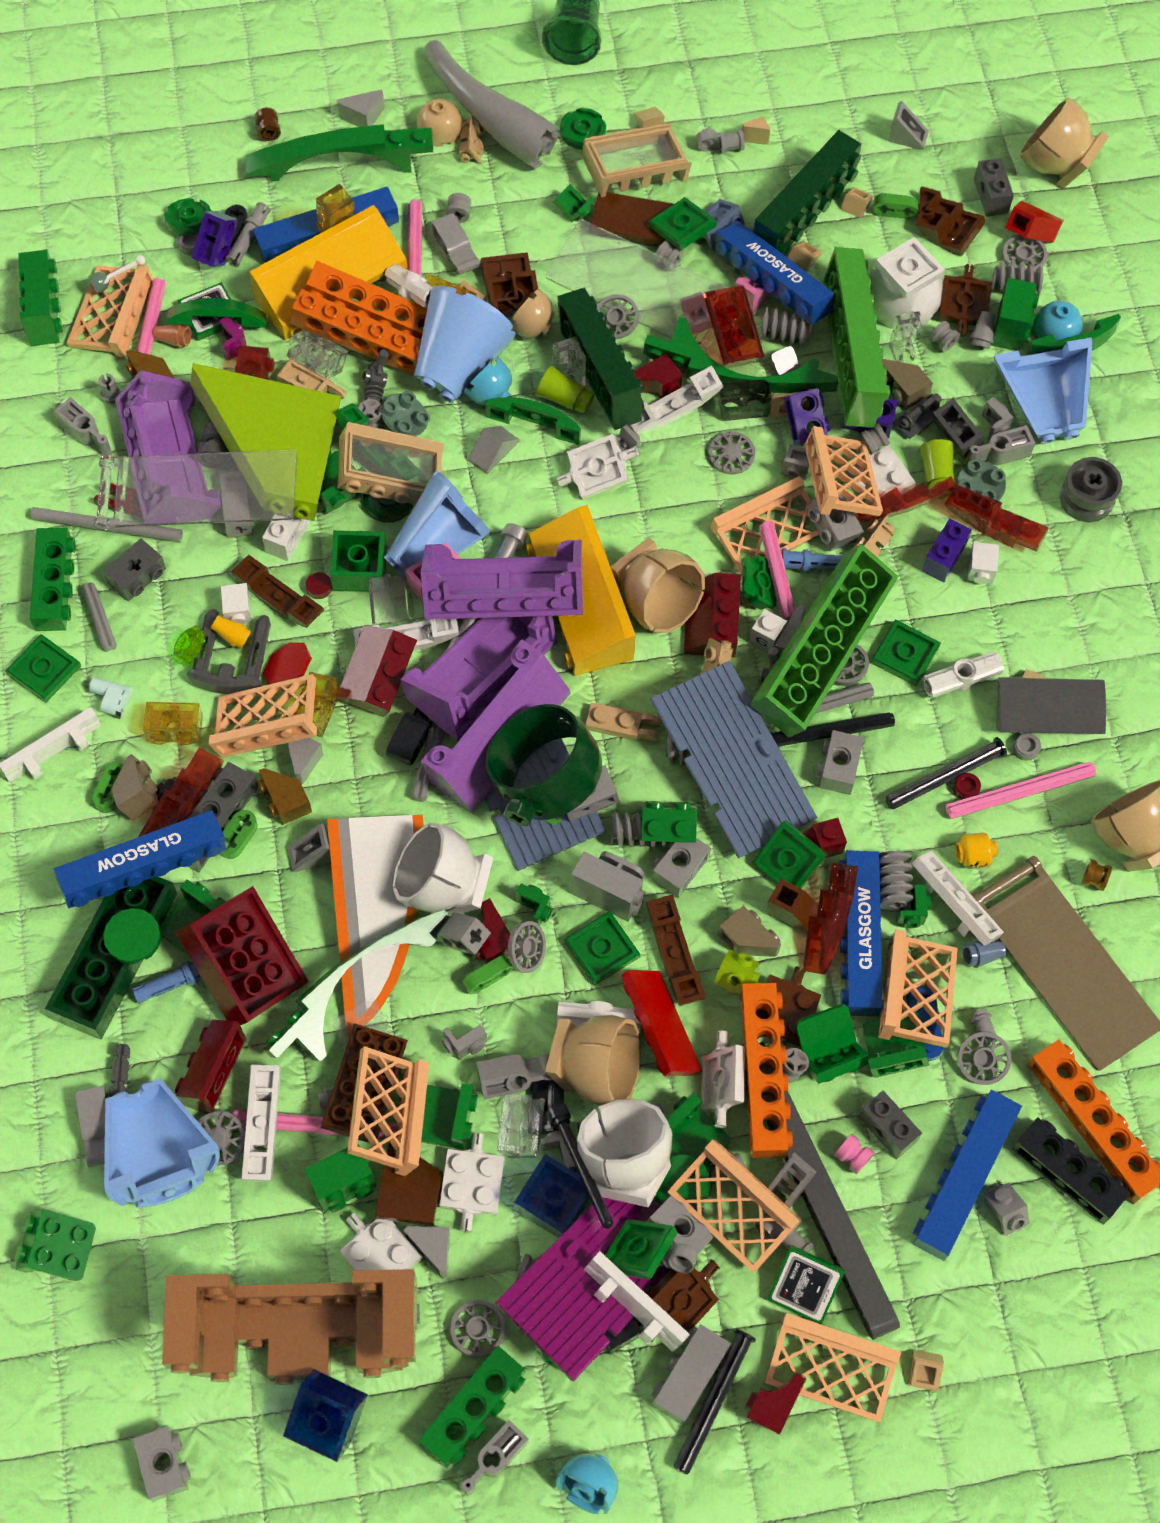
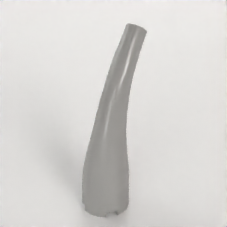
M433 40L427 43L424 49L427 59L442 83L460 104L503 148L534 169L540 167L543 162L539 159L546 153H551L559 137V134L556 132L560 128L530 108L507 98L476 80L453 59L440 41Z

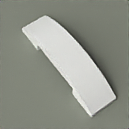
M713 366L691 376V383L650 405L644 402L642 421L632 424L633 430L637 434L660 428L684 417L711 399L723 388Z
M430 619L385 628L416 639L417 642L413 651L438 645L459 635L457 619ZM379 624L371 626L380 628ZM363 628L353 629L355 646Z

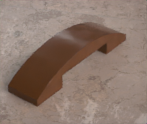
M249 554L231 571L232 575L241 584L247 583L248 590L258 599L297 625L307 628L324 611L321 605L307 595H299L271 575L266 566Z
M673 894L646 901L658 950L679 1007L706 999L699 974L695 971L680 924L681 918Z

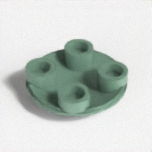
M410 391L388 396L381 407L383 421L393 432L418 436L424 432L430 421V415Z
M972 459L958 472L956 489L961 498L967 503L979 507L990 506L998 502L1004 495L1006 475L1002 469H998L991 463Z

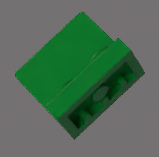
M908 1016L900 1021V1028L912 1031L916 1028V1025ZM880 1019L863 1023L870 1057L868 1063L874 1078L930 1066L925 1043L891 1036L890 1040L878 1038Z

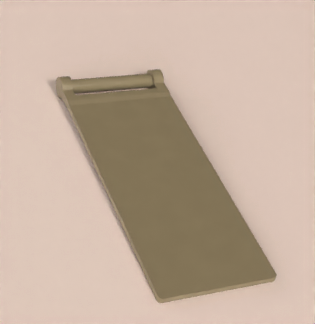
M1031 856L1024 865L982 892L972 894L973 898L1004 931L998 938L999 941L1005 944L1008 953L1097 1071L1103 1070L1160 1031V1020L1060 892L1036 856ZM1031 872L1035 873L1038 877L991 908L987 909L984 905V902Z

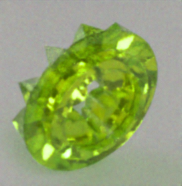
M192 626L179 636L173 653L176 663L184 666L191 664L193 659L198 657V653L203 650L202 645L206 640L204 638L205 632L202 629Z

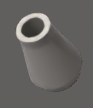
M981 311L980 318L970 336L972 339L970 345L985 349L990 348L991 343L994 341L996 314Z

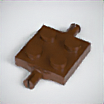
M969 264L964 266L963 276L944 275L938 320L958 323L957 332L961 334L962 331L961 337L967 335V325H976L981 311L989 312L992 282L982 281L973 277L974 265L972 264L970 269Z
M795 966L791 980H784L769 974L766 983H776L777 992L782 993V1009H778L779 1019L784 1020V1036H780V1042H789L800 1047L795 1023L802 1018L815 1014L821 994L806 989L801 985L806 970L802 968L799 973L801 967ZM765 1010L755 1012L760 1019H768L770 1017L769 1013ZM770 1040L768 1042L767 1047L772 1045Z
M711 1259L700 1272L695 1268L689 1273H680L671 1269L650 1291L648 1296L683 1329L689 1332L719 1300L711 1289L709 1279L720 1267Z

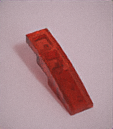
M950 476L929 490L925 483L922 482L903 495L900 494L897 488H894L880 497L883 509L880 516L856 513L855 516L859 523L872 521L875 518L879 520L886 515L889 518L907 513L956 489V483Z
M199 747L186 770L182 768L169 791L165 790L138 837L184 821L186 815L194 810L202 792L208 789L224 761Z
M831 863L828 890L820 889L817 916H809L803 968L808 972L826 974L831 965L847 924L855 891L858 866Z

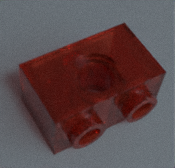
M239 345L235 372L270 380L269 373L274 372L275 362L274 358L270 357L269 348Z

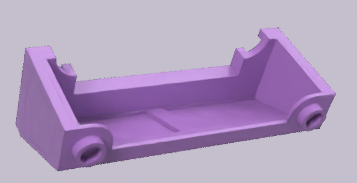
M141 370L115 398L144 523L162 525L210 520L223 507V503L217 490H210L208 492L202 465L196 458L198 449L188 411L194 406L196 401L190 382Z
M582 540L563 541L556 549V556L453 559L452 552L447 546L442 544L425 545L421 566L424 618L457 619L583 615Z
M552 616L480 618L423 674L420 669L413 668L401 678L405 697L447 734L459 740L518 670L512 664L511 653L521 640H524L544 655L557 643Z
M521 640L511 653L512 664L518 670L451 750L446 746H435L421 760L431 785L472 814L494 788L486 769V753L492 738L500 727L511 717L527 708L541 704L561 706L571 694L568 686L544 654L524 640Z

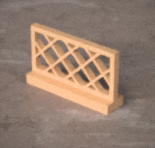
M97 265L94 273L102 272L108 275L121 267ZM138 265L136 269L130 268L111 278L108 288L118 283L120 288L109 295L106 291H103L105 297L95 303L92 302V299L98 293L90 282L67 340L69 348L114 352L118 358L126 357V351L129 350L148 300L152 281H154V277L147 265ZM126 277H133L132 281L124 286L120 282ZM125 294L124 301L115 306L113 300ZM110 302L112 308L100 314L98 309ZM95 311L98 316L85 323V317ZM117 313V320L107 325L105 320ZM103 322L105 327L93 334L90 329ZM85 331L89 332V337L82 341L77 340L80 334ZM106 334H111L108 343L97 341Z
M813 426L804 445L820 514L830 515L832 509L880 516L883 509L866 442L824 435L823 427ZM827 445H832L838 450L833 451ZM849 448L859 450L860 454L857 455ZM843 453L845 456L851 459V461H846L843 457L840 456V454ZM831 460H834L836 463H838V464H839L840 466H842V467H841V468H837V467H836L835 465H833L830 461H831ZM853 465H859L862 469H864V472H861ZM847 470L849 473L855 476V478H850L848 475L844 473V471ZM834 478H839L845 485L842 486ZM861 481L868 486V489L866 490L857 482ZM851 487L854 491H856V492H857L858 494H860V495L856 497L853 493H851V492H850L849 490H847V489H849V488ZM841 494L850 502L840 501L839 495ZM865 498L867 501L873 504V506L867 505L862 501V499Z
M800 476L713 518L710 529L714 536L717 535L741 575H743V564L739 559L740 551L754 554V556L759 554L767 559L766 552L759 551L762 542L761 533L747 529L748 523L752 520L762 523L773 521L775 527L781 528L778 536L779 545L784 546L782 548H787V551H791L820 536L818 530L810 532L803 529L805 519L810 520L807 507L812 501L803 488L805 483ZM800 497L805 504L804 512L790 508L791 502ZM776 509L785 512L783 522L768 519L770 511ZM788 513L802 517L799 528L785 524ZM783 530L798 533L796 541L790 543L781 540ZM730 531L742 533L740 543L730 542L725 534ZM745 535L759 539L756 549L742 545Z
M311 674L219 696L215 734L209 735V745L221 758L315 737L317 735V727L313 723L315 676ZM307 685V689L300 697L294 694L301 686ZM285 691L276 702L271 700L277 692ZM254 697H262L252 708L248 706ZM293 697L296 701L287 711L284 710L282 706ZM238 702L229 714L226 713L227 704ZM267 703H270L272 707L263 716L258 714ZM302 705L305 706V713L292 716ZM246 708L249 712L239 722L234 718ZM278 711L283 713L279 719L269 721ZM255 716L260 719L255 725L245 727ZM231 722L236 724L231 731L224 732V729Z
M895 929L888 945L882 999L883 1008L881 1010L878 1038L890 1040L891 1036L948 1047L958 948L906 937V931ZM908 946L918 948L924 956L914 960L908 953ZM937 953L950 955L949 963L941 966L934 958V955ZM926 960L936 969V971L929 975L919 966V964ZM912 968L921 978V980L914 984L905 976V973ZM939 974L947 982V986L941 990L931 980ZM924 983L934 993L927 999H924L916 989ZM909 992L919 1002L912 1008L903 1000V996ZM937 998L945 1006V1010L939 1014L929 1005L930 1002ZM922 1007L931 1016V1019L925 1023H922L914 1014L915 1011ZM907 1016L916 1025V1028L912 1031L900 1028V1021ZM936 1022L943 1031L942 1037L932 1035L926 1027Z
M365 1046L360 1049L348 1154L395 1168V1173L406 1176L419 1166L429 1062L419 1059L413 1063ZM368 1058L376 1060L381 1070L374 1074L367 1064ZM395 1066L405 1070L404 1080L398 1081L391 1070L392 1067ZM382 1073L386 1075L392 1084V1087L386 1091L376 1078ZM369 1081L379 1094L373 1099H370L364 1090L365 1084ZM396 1090L402 1099L401 1105L397 1108L388 1096V1093ZM380 1098L390 1111L383 1117L374 1105V1102ZM365 1107L368 1108L376 1120L370 1125H367L361 1116V1111ZM391 1115L399 1125L398 1131L394 1134L385 1121ZM377 1124L387 1137L380 1143L370 1130V1128ZM364 1133L372 1145V1148L369 1150L357 1146L358 1136ZM390 1141L396 1151L395 1158L388 1156L382 1145Z
M713 1139L668 1191L674 1199L683 1203L687 1211L699 1222L703 1223L708 1231L753 1273L760 1268L802 1221L717 1140ZM706 1158L716 1165V1178H700V1165ZM720 1170L728 1177L720 1178ZM696 1172V1179H688ZM732 1180L737 1185L738 1198L721 1199V1181ZM716 1181L717 1199H701L700 1182ZM685 1182H696L697 1200H685L677 1191ZM742 1190L749 1198H742ZM738 1201L739 1219L723 1220L722 1202ZM742 1201H754L759 1205V1218L743 1219ZM717 1202L718 1220H706L702 1216L701 1203ZM690 1203H697V1210ZM763 1210L772 1218H764ZM760 1221L761 1239L744 1240L743 1222ZM764 1221H776L784 1231L777 1239H765ZM739 1222L740 1240H728L724 1237L723 1223ZM711 1223H718L719 1231ZM773 1242L765 1251V1243ZM740 1243V1251L733 1244ZM744 1243H761V1257L754 1264L745 1256Z
M785 1313L765 1383L778 1388L786 1384L787 1382L782 1383L773 1379L776 1366L787 1361L794 1374L796 1370L790 1359L806 1351L814 1368L802 1373V1375L806 1376L816 1371L824 1387L812 1393L806 1391L803 1386L799 1395L880 1422L901 1351ZM786 1332L798 1336L804 1347L788 1356L783 1346ZM804 1339L813 1341L814 1343L807 1346ZM822 1344L827 1346L832 1358L817 1366L809 1349ZM832 1348L840 1350L842 1353L835 1356ZM782 1350L785 1358L778 1361L780 1352ZM846 1354H851L856 1357L861 1368L845 1375L837 1359ZM861 1358L872 1362L864 1366ZM834 1361L842 1378L827 1385L819 1369ZM877 1363L889 1367L885 1380L874 1385L866 1369ZM863 1371L871 1387L855 1395L848 1378ZM845 1381L852 1397L841 1403L834 1400L829 1388ZM883 1385V1389L880 1396L877 1391V1388ZM826 1390L829 1398L820 1396L818 1394ZM873 1391L879 1401L876 1413L864 1411L858 1398ZM852 1401H855L858 1408L852 1407L847 1404Z

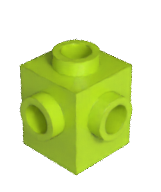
M729 949L721 963L714 983L724 987L731 994L739 995L742 984L758 982L761 974L756 971L760 962L755 961L748 954L737 953Z

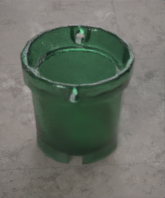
M556 1L552 15L546 25L543 26L542 44L545 51L554 60L567 65H580L588 63L596 57L602 42L601 31L598 27L599 1Z

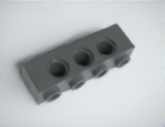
M227 762L224 768H220L216 772L213 784L209 790L206 789L202 792L199 804L194 811H190L186 815L184 820L213 810V812L218 813L216 819L223 832L232 817L238 811L244 809L258 788L257 780L254 775L230 762ZM223 792H232L228 797H221ZM210 857L195 861L194 864L188 867L199 873Z

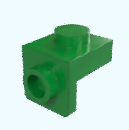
M569 184L556 197L553 203L573 222L578 217L583 219L592 210L589 205L594 199L590 197L586 201Z
M522 883L519 885L516 891V902L536 911L533 917L534 922L539 925L542 922L546 923L553 910L550 907V897L543 894V891L534 885L526 886Z
M914 885V890L911 892V895L914 896V901L911 902L912 910L900 911L896 919L897 925H904L906 928H917L924 925L928 911L931 910V895L926 894V885Z

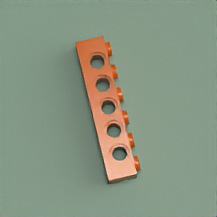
M316 260L306 283V291L422 339L423 330L419 327L424 328L427 308ZM328 288L334 289L336 292H332ZM351 298L357 299L358 302L351 300Z
M301 289L292 307L290 324L375 360L380 350L384 349L389 352L385 364L414 376L421 339Z
M776 983L742 984L740 1000L743 1046L745 1047L746 1059L745 1076L751 1158L786 1157L788 1148L793 1147L792 1131L787 1130L786 1120H790L791 1110L790 1102H785L784 1092L788 1091L789 1083L788 1075L783 1074L782 1064H786L787 1059L786 1047H781L780 1036H784V1020L779 1019L778 1009H782V993L777 992ZM765 1010L769 1013L770 1017L768 1019H760L755 1012ZM766 1037L771 1041L772 1045L768 1047L761 1046L757 1039ZM767 1064L773 1068L774 1072L767 1075L762 1073L759 1067ZM770 1092L775 1096L776 1101L772 1103L765 1102L761 1094ZM772 1120L777 1124L778 1129L769 1131L763 1126V1122Z
M1058 1039L1033 1056L1027 1065L1110 1175L1117 1177L1126 1185V1189L1130 1192L1128 1198L1134 1205L1160 1186V1164L1155 1160L1153 1161L1147 1154L1143 1141L1138 1137H1134L1128 1129L1126 1119L1114 1111L1110 1105V1099L1105 1092L1097 1089L1092 1082L1093 1079L1089 1071L1084 1067L1081 1068L1077 1063L1072 1049ZM1057 1068L1066 1070L1069 1078L1059 1076ZM1074 1092H1082L1086 1096V1101H1079L1075 1097ZM1097 1114L1101 1116L1104 1120V1125L1095 1123L1092 1115ZM1110 1138H1117L1121 1142L1122 1148H1115L1111 1144ZM1128 1162H1136L1140 1167V1172L1132 1171Z

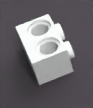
M275 514L262 537L265 552L289 562L311 521L283 514Z

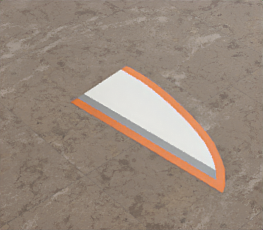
M423 815L327 819L340 962L370 941L416 918L418 909L407 907L397 900L393 890L395 869L403 849L413 835L424 827ZM394 944L376 949L356 961L342 975L347 1037L351 1035L354 1023L365 1026L384 1005L398 981L410 944Z

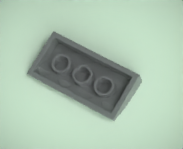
M998 677L996 730L999 732L1106 734L1105 680Z

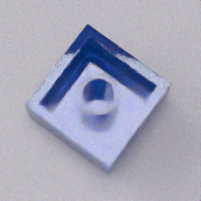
M544 1154L514 1201V1210L557 1238H560L576 1222L590 1198L579 1174Z
M313 1369L299 1387L283 1437L338 1462L351 1444L368 1394Z

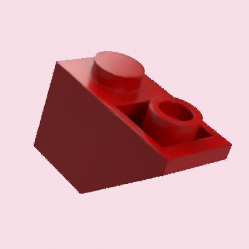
M1021 200L1014 206L1005 229L1024 238L1053 243L1064 220Z

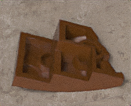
M921 186L917 228L938 246L962 256L984 226L985 217L964 211L962 203L942 198L941 192Z
M528 252L480 259L489 304L500 311L505 317L519 309L529 297L533 299L537 296L534 293L538 289L535 270L530 268Z
M389 1141L387 1155L395 1158L396 1151ZM419 1157V1166L406 1176L396 1174L395 1168L384 1165L375 1215L376 1219L434 1226L437 1202L440 1200L443 1172Z

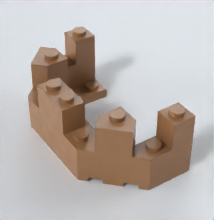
M414 1269L352 1270V1282L274 1285H236L229 1274L166 1275L162 1365L166 1369H171L170 1373L187 1374L190 1370L189 1376L211 1378V1382H228L229 1378L237 1377L238 1344L246 1345L247 1349H263L264 1344H268L267 1376L270 1380H275L276 1385H292L293 1380L305 1379V1384H322L323 1379H331V1342H336L338 1347L354 1346V1342H356V1370L358 1373L363 1374L364 1378H380L383 1373L403 1370V1368L408 1367V1362H415V1330H417V1278Z

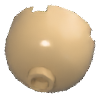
M440 98L432 99L420 108L416 120L417 128H432L433 146L442 147V143L448 142L453 144L460 138L462 116L455 104Z
M540 289L534 292L537 297H534L533 300L529 297L512 318L515 323H511L513 325L512 330L521 337L535 338L541 333L546 335L554 326L551 322L555 315L553 303Z

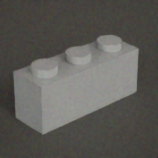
M702 1324L699 1325L696 1331L692 1328L688 1332L689 1336L682 1343L687 1346L681 1357L675 1354L667 1367L671 1374L666 1382L660 1380L651 1394L655 1398L652 1406L682 1426L731 1345L730 1342Z

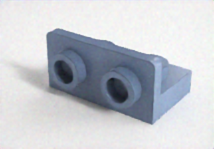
M722 199L717 200L705 211L716 219L717 226L701 238L706 239L709 249L715 251L716 232L737 221L745 225L740 206Z

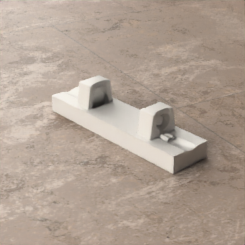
M90 707L1 762L0 769L10 783L26 772H29L35 780L43 775L39 764L71 744L75 743L80 751L88 747L89 744L85 736L101 726L97 715Z
M933 851L917 857L912 863L926 880L924 883L926 885V894L937 892L961 919L962 923L957 930L963 937L973 933L983 946H986L997 940L1004 933Z
M251 1065L242 1167L243 1181L272 1182L281 1067L278 1065ZM253 1146H266L267 1149L259 1150Z
M600 1251L584 1268L601 1285L594 1294L600 1302L603 1303L611 1294L646 1327L639 1335V1338L647 1345L656 1336L673 1352L689 1336L685 1329Z

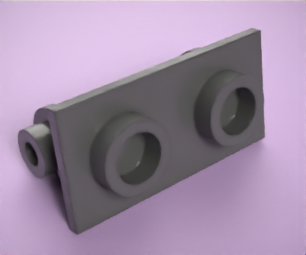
M937 393L927 395L893 421V424L911 439L934 421L933 412L940 408L941 396Z

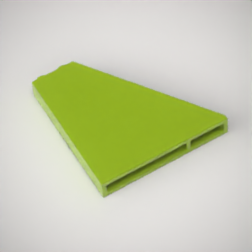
M193 363L190 385L262 509L276 514L314 521L337 421L335 413L339 409L341 396Z

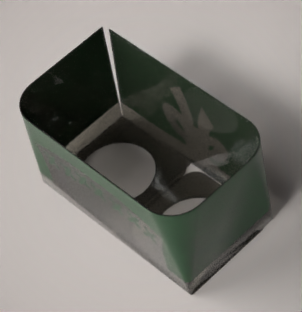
M766 380L722 383L723 388L718 392L722 421L768 417L772 396L770 385ZM757 400L762 403L755 405H747L750 401ZM726 403H735L738 406L726 407L724 405Z

